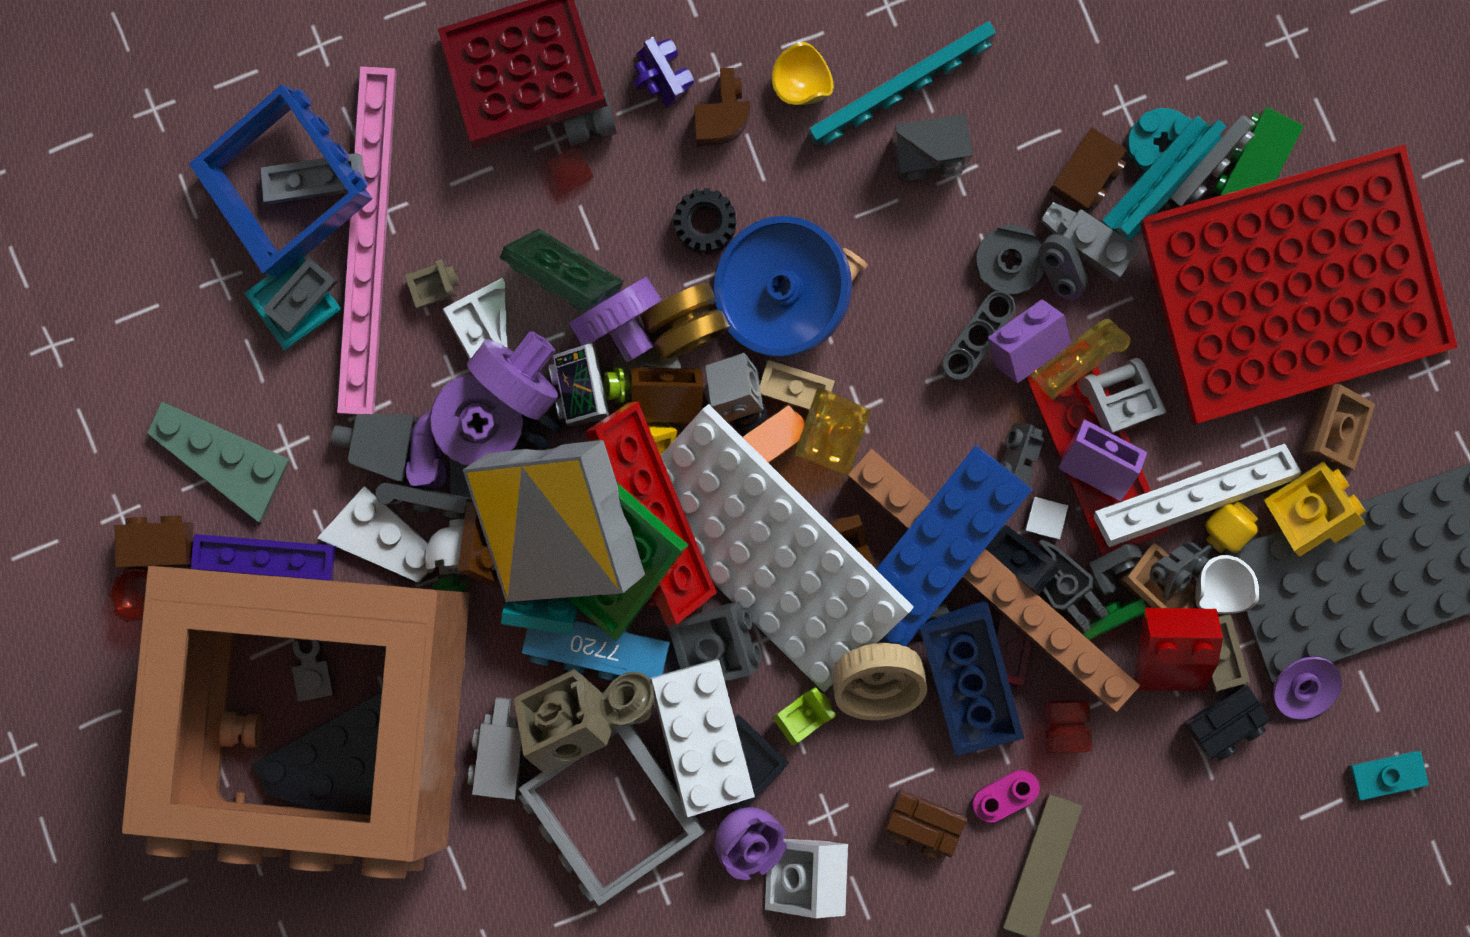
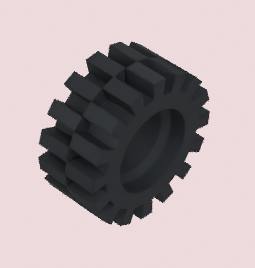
M704 188L701 191H698V189L692 190L691 194H685L682 197V201L675 208L673 221L676 235L687 249L690 248L695 253L706 252V254H712V251H720L724 245L729 244L733 234H735L736 214L734 206L732 207L727 196H722L721 192L717 190L715 192L710 191V188ZM708 208L717 214L719 223L712 233L700 234L692 227L691 219L697 210Z

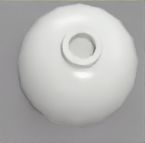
M464 519L450 520L449 527L438 530L430 538L426 550V571L428 573H432L435 567H439V574H463L458 571Z

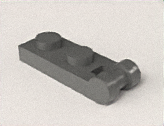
M383 483L376 489V498L382 504H404L410 502L413 503V510L433 513L434 508L444 509V516L456 519H465L467 502H473L472 498L405 484Z

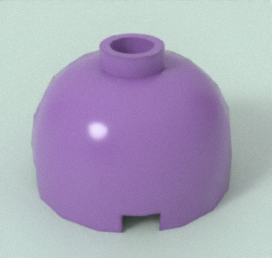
M754 807L740 808L730 813L716 830L715 850L717 857L726 871L736 879L749 880L751 879L749 875L758 871L761 875H764L779 863L785 853L787 844L783 840L786 831L766 810Z

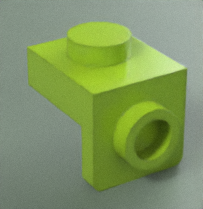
M815 687L802 694L772 718L790 744L794 746L836 715L832 710L830 700Z

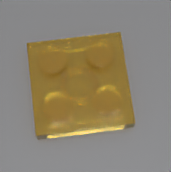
M817 388L795 455L848 476L851 472L871 410L828 390Z

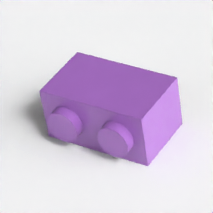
M1040 300L988 337L996 368L1016 383L1025 379L1071 346L1064 314L1044 300Z
M1084 419L1067 445L1058 468L1070 476L1097 488L1102 493L1122 501L1140 474L1147 452Z

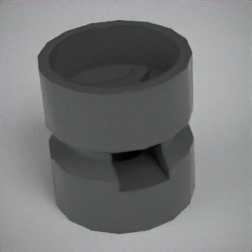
M603 90L608 105L607 107L563 120L570 147L589 142L591 135L601 139L617 134L606 90Z

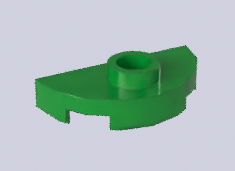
M1135 598L1122 604L1119 599L1112 601L1104 606L1108 612L1107 616L1103 619L1097 616L1089 621L1091 628L1085 633L1081 629L1080 631L1088 640H1091L1144 614L1147 606L1142 598Z

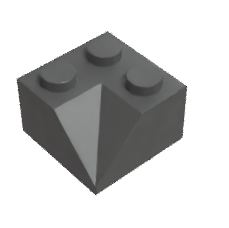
M966 113L895 125L891 137L898 179L907 178V182L923 181L928 179L927 174L941 172L942 177L961 174L962 168L967 167L973 156Z

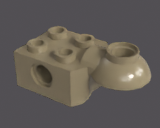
M573 669L513 698L524 757L544 774H547L607 746L612 728L619 725L628 726L643 723L651 716L654 709V688L649 677L641 672H628L613 680L605 692L601 693L586 678Z

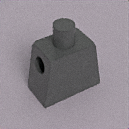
M357 414L354 428L335 425L331 445L350 449L348 463L406 483L407 462H410V440L418 417L409 414Z

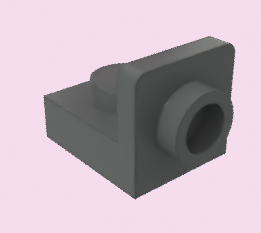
M1125 544L1089 563L1093 570L1091 573L1093 583L1099 591H1103L1105 595L1116 594L1121 591L1115 575H1121L1135 567L1133 562L1143 556L1138 545Z

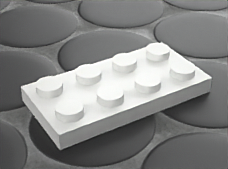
M715 659L649 678L654 688V700L684 815L690 817L754 798L720 661Z

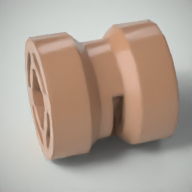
M224 711L219 729L220 745L233 747L235 744H243L246 748H258L262 734L261 714L248 713L246 716H239L236 712Z

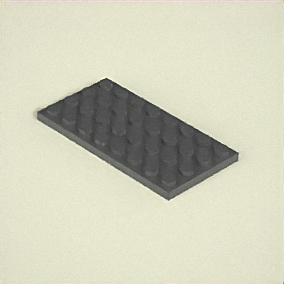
M1470 463L1361 501L1360 503L1366 510L1365 513L1360 515L1365 525L1337 543H1334L1329 538L1300 557L1294 552L1282 530L1250 540L1238 553H1232L1227 549L1222 552L1223 555L1234 556L1250 566L1257 578L1259 586L1258 603L1253 608L1244 611L1269 683H1275L1280 673L1297 660L1307 657H1321L1334 662L1470 614Z

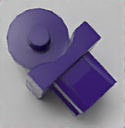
M653 37L644 41V47L636 53L640 62L635 64L634 68L639 76L634 79L632 84L636 90L646 87L650 96L659 94L667 108L674 105L680 96L693 85L694 78L685 67L673 73L668 63L677 58V48L671 39L656 43Z

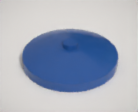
M793 216L765 218L742 230L733 238L723 252L714 280L717 310L723 311L730 326L729 333L745 347L774 357L801 355L823 344L833 335L843 321L848 310L852 292L850 266L839 243L820 226Z

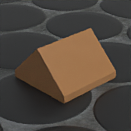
M1334 383L1322 387L1302 454L1355 470L1375 403L1341 384Z
M1154 541L1142 552L1143 556L1133 562L1135 567L1123 573L1117 579L1118 583L1134 598H1142L1147 608H1193L1196 603L1195 587L1197 581L1194 579L1182 591L1176 590L1165 599L1162 597L1166 587L1159 582H1154L1150 577V571L1154 563L1165 556L1169 557V555Z

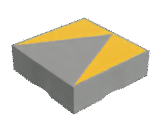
M604 440L564 444L549 450L521 449L487 453L463 469L506 602L624 593L645 576L631 527L621 508L618 485Z

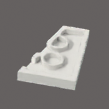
M366 486L358 492L318 536V539L418 583L428 574L426 571L428 542L386 504L380 503L376 495Z

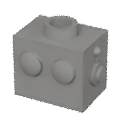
M745 353L706 365L708 386L704 388L706 399L709 405L726 422L763 411L758 370Z

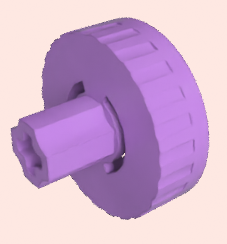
M648 276L572 320L569 322V325L582 346L590 344L609 332L624 359L628 362L654 346L637 315L660 302L661 298Z
M533 331L527 334L514 352L493 340L487 339L467 363L471 373L486 389L509 407L531 419L540 420L558 398L556 389L540 373L556 350L546 339Z
M472 373L459 376L448 382L437 394L431 409V430L436 443L444 454H447L449 458L463 465H470L487 453L511 451L516 446L522 433V414L493 395ZM479 413L480 417L483 418L482 430L476 431L475 427L471 425L472 414Z

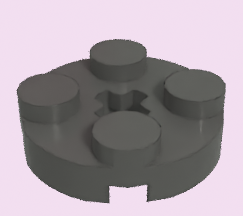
M1011 224L991 231L981 241L976 252L975 265L980 281L994 292L1003 291L1010 296L1029 291L1041 279L1045 271L1039 258L1041 243L1036 238L1037 236L1026 227ZM1009 251L1015 252V258L1020 260V265H1014L1012 270L1007 269L1006 263L1001 262V256H1007Z

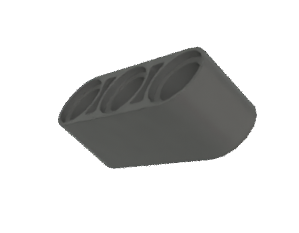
M1003 291L991 293L982 302L943 357L940 370L947 380L951 382L965 380L989 350L988 337L1005 326L1011 319L1015 311V302L1008 293ZM993 300L1003 302L1006 306V315L1003 317L993 316L989 311V303ZM979 328L986 334V343L984 345L976 346L970 342L968 336L971 329ZM954 356L962 358L966 363L965 373H952L948 367L949 359Z

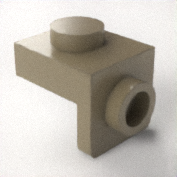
M441 259L435 261L436 265L405 275L416 309L419 310L457 296L454 287L460 285L453 265L447 267L446 263Z

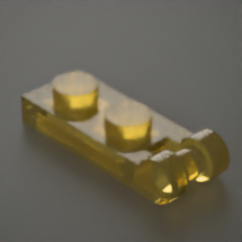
M1103 319L1034 372L1031 377L1053 400L1059 394L1068 390L1073 383L1087 372L1095 369L1100 362L1114 351L1122 352L1126 350L1130 345V336L1122 329H1119L1111 319Z

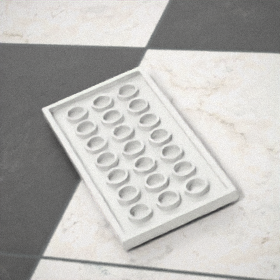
M709 404L699 412L661 454L712 582L733 603L739 601L741 608L749 611L752 622L823 692L833 685L832 670L835 667V663L844 654L861 646L877 643L914 608Z

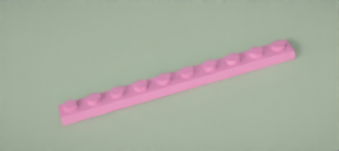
M360 66L355 153L363 155L364 178L368 183L366 190L373 199L350 218L337 409L339 414L375 413L397 78L395 68Z

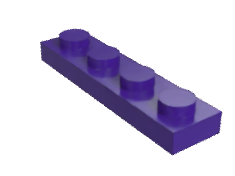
M194 534L191 569L333 581L336 546Z

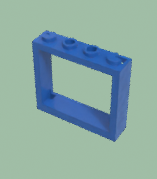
M283 84L189 163L262 273L275 277L282 276L373 199L366 190L368 183L358 171L352 170L348 164L349 155L341 145L336 142L334 143L329 137V126L321 117L315 116L309 108L312 103L308 96L301 89L295 90ZM292 110L349 193L278 252L222 168L287 112Z

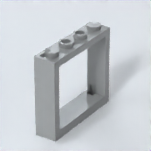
M633 724L628 726L619 725L612 728L610 737L617 732L619 733L685 831L606 886H602L537 790L539 786L575 761L547 774L541 772L518 788L522 793L518 798L524 805V809L528 814L535 812L542 823L538 828L549 844L553 841L562 852L558 855L559 860L569 873L572 871L576 872L582 881L578 884L580 891L583 895L585 894L589 902L595 900L598 906L704 834L705 831L695 815L690 817L684 815L677 788Z

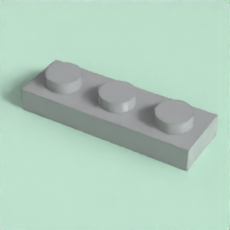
M1240 116L1170 198L1180 206H1185L1189 202H1198L1208 190L1204 186L1212 175L1218 178L1231 164L1227 158L1236 148L1242 151L1254 138L1255 135L1251 131L1256 124L1247 116Z
M358 153L348 154L349 160L347 162L352 170L358 171L364 177L363 155ZM325 158L261 168L263 202L268 204L348 193Z

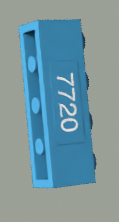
M575 621L572 635L527 628L522 654L530 655L529 662L546 666L550 665V660L563 662V669L568 671L575 669L578 673L584 674L585 668L599 670L597 677L608 680H615L619 675L632 671L641 672L647 677L652 678L664 673L670 642L625 632L615 641L599 626Z

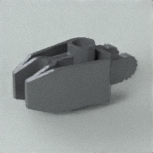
M1041 540L1039 541L1041 549L1061 567L1041 592L1048 604L1061 616L1069 615L1085 633L1091 628L1089 621L1077 610V607L1084 601L1090 605L1092 611L1101 619L1108 615L1104 606L1093 594V577L1060 548Z

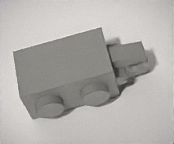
M1053 202L1040 221L1054 234L1069 238L1074 243L1081 261L1113 282L1121 277L1140 248L1081 209L1076 213Z
M496 697L493 715L485 714V720L481 723L480 729L474 730L472 750L477 751L476 765L470 764L468 772V785L473 786L472 795L513 800L518 797L523 749L519 727L517 726V718L510 717L512 700L510 698Z

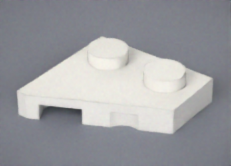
M503 278L443 308V313L469 360L487 339L507 347L505 282Z

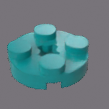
M1157 108L1144 113L1131 127L1127 138L1128 155L1131 160L1133 159L1135 165L1139 167L1138 170L1144 174L1162 154V152H1159V146L1154 145V139H1159L1161 135H1165L1167 140L1172 143L1192 119L1170 108Z

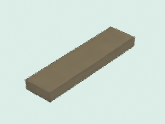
M1049 793L1047 794L1002 925L1004 929L1026 937H1038L1079 819L1082 805Z

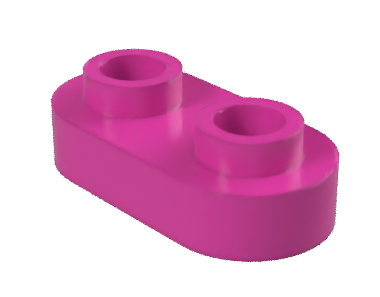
M1026 770L1012 771L980 788L974 794L972 799L973 811L985 822H997L1033 803L1039 795V782L1032 773ZM1020 782H1026L1028 785V791L1023 795H1019L1016 792V786ZM990 798L997 801V807L993 811L985 809V802Z

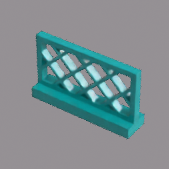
M1198 115L1195 116L1104 216L1101 222L1131 241L1141 230L1140 221L1145 216L1156 214L1221 140L1220 134L1227 126L1219 119L1206 123Z

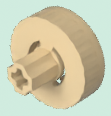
M878 641L875 644L853 649L844 654L835 663V667L832 670L837 706L844 713L858 719L885 720L904 715L919 706L927 693L922 658L917 652L899 644Z

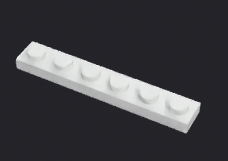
M1282 444L1097 510L1094 514V520L1106 543L1111 547L1294 481L1300 476L1301 470L1287 446Z

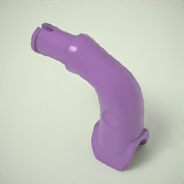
M431 410L422 415L413 427L410 440V462H407L406 475L409 483L412 486H421L425 489L443 487L448 474L446 461L441 459L440 447L436 443L431 430ZM479 413L472 414V416L479 415Z

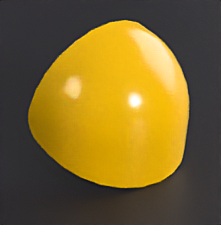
M798 42L788 47L779 55L773 66V88L777 96L788 104L805 105L817 103L827 98L833 92V78L828 65L821 54L806 42Z

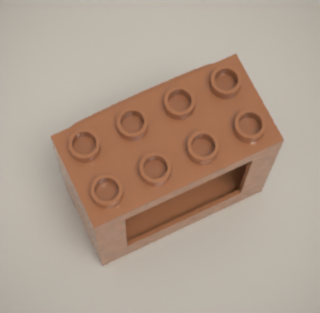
M148 566L122 834L147 836L146 854L155 856L189 857L191 856V850H214L215 843H219L217 860L226 863L260 864L263 857L284 856L285 849L290 850L289 868L297 870L333 871L334 864H352L354 856L363 857L361 874L364 876L396 879L405 878L406 871L423 870L424 858L447 848L452 787L456 775L454 765L462 676L465 669L464 654L470 593ZM234 633L386 646L371 815L244 803L245 792H236L235 802L227 801L221 796L219 787L223 746L220 745L219 729L222 714L224 711H227Z

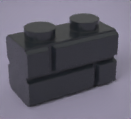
M1242 684L1183 723L1204 756L1211 760L1217 757L1218 761H1221L1237 750L1234 745L1242 739L1246 738L1249 742L1262 735L1266 731L1264 725L1271 720L1259 704L1250 687Z

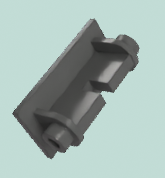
M1014 422L1012 429L1007 433L1005 439L1006 447L1000 463L1029 486L1034 468L1023 464L1025 459L1037 462L1044 442L1042 437L1043 430L1034 428L1031 424Z
M1185 542L1171 552L1169 557L1165 556L1151 566V579L1166 587L1162 595L1164 599L1176 590L1182 591L1193 578L1199 577L1202 569L1209 561L1208 558L1213 549V544H1209L1204 549H1201L1196 543Z

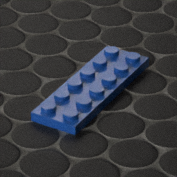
M977 444L876 569L914 606L880 640L882 643L899 644L901 646L909 644L920 630L919 626L926 623L1033 490Z

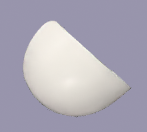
M1220 555L1209 560L1202 569L1195 587L1196 606L1202 609H1217L1218 614H1235L1253 608L1259 600V586L1255 573L1244 561L1230 555Z

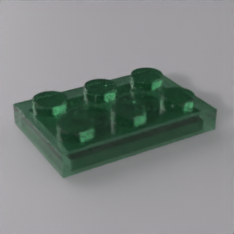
M539 228L505 245L499 257L508 263L514 271L529 276L537 281L543 289L558 294L566 299L570 306L585 312L619 293L624 280Z

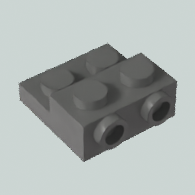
M739 601L709 608L702 613L687 616L677 625L668 626L681 669L718 659L725 681L750 676L759 669L758 663L762 661V652L758 643H752L748 631L752 627L751 615L747 609L741 608Z

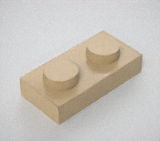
M768 360L760 383V390L762 396L824 415L835 381Z

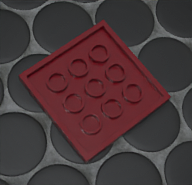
M527 0L438 28L473 149L608 106L574 0Z

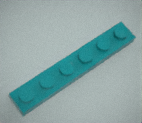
M989 21L810 127L809 137L815 146L824 142L825 146L834 143L843 136L841 131L853 124L855 128L864 125L873 118L872 112L882 106L885 110H888L903 100L901 95L913 89L916 93L933 82L932 76L943 71L944 75L951 73L962 65L961 59L971 53L974 57H977L992 47L990 42L993 41L996 31Z

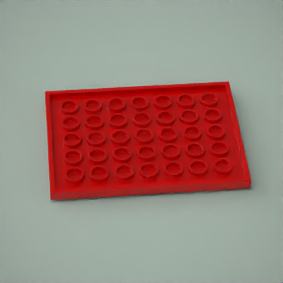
M1405 144L1145 216L1139 223L1193 424L1458 348Z

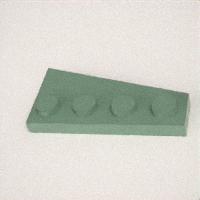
M161 402L147 434L259 523H262L291 461L282 455L165 402Z

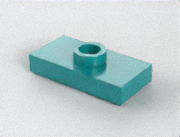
M1420 750L1349 765L1357 800H1365L1429 786Z

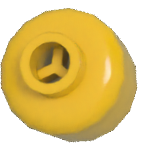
M1236 501L1234 504H1226L1217 508L1206 520L1205 528L1210 534L1206 540L1209 544H1213V548L1220 553L1225 549L1232 553H1238L1257 534L1258 528L1255 522L1258 518L1239 501Z

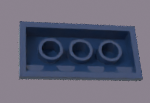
M987 601L952 611L919 626L955 756L1024 739Z

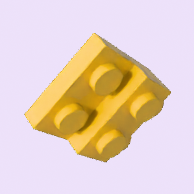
M1324 461L1264 499L1294 552L1299 557L1329 538L1334 543H1337L1365 525L1360 515L1365 513L1366 510L1355 494L1348 497L1345 489L1350 486L1339 469L1332 472Z

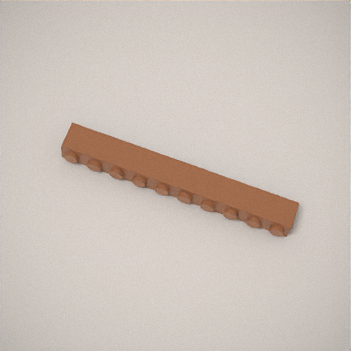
M872 448L848 474V479L906 530L910 528L931 501ZM984 549L961 578L1110 711L1117 712L1139 688L1140 685L986 549Z

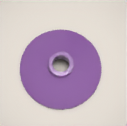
M1307 657L1297 660L1287 666L1276 679L1273 688L1274 702L1278 709L1290 718L1308 719L1320 715L1333 705L1340 694L1342 687L1340 672L1332 662L1321 657Z

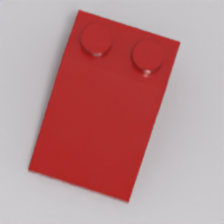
M1145 608L1134 680L1140 685L1137 690H1205L1218 666L1223 642L1217 609Z

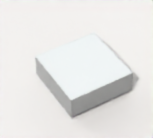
M1033 497L1024 531L1059 540L1068 505Z

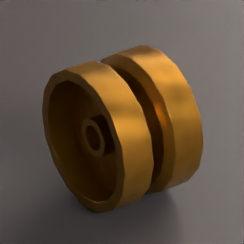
M709 282L693 286L670 296L640 315L648 333L655 334L668 330L654 342V347L661 361L692 352L730 329L723 311L714 310L701 314L712 307L716 301Z

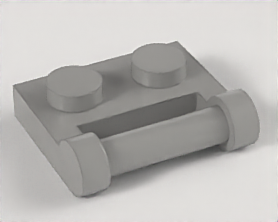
M1140 358L1128 360L1125 366L1097 376L1090 374L1079 380V389L1085 397H1088L1101 428L1111 434L1166 413L1149 372ZM1127 379L1133 380L1136 385L1106 397L1103 388Z

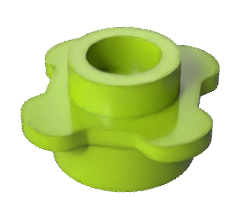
M613 368L612 372L604 373L603 388L607 400L624 403L625 395H629V378L627 374L623 373L622 368Z

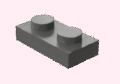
M309 257L262 310L283 329L292 334L336 285L337 281Z

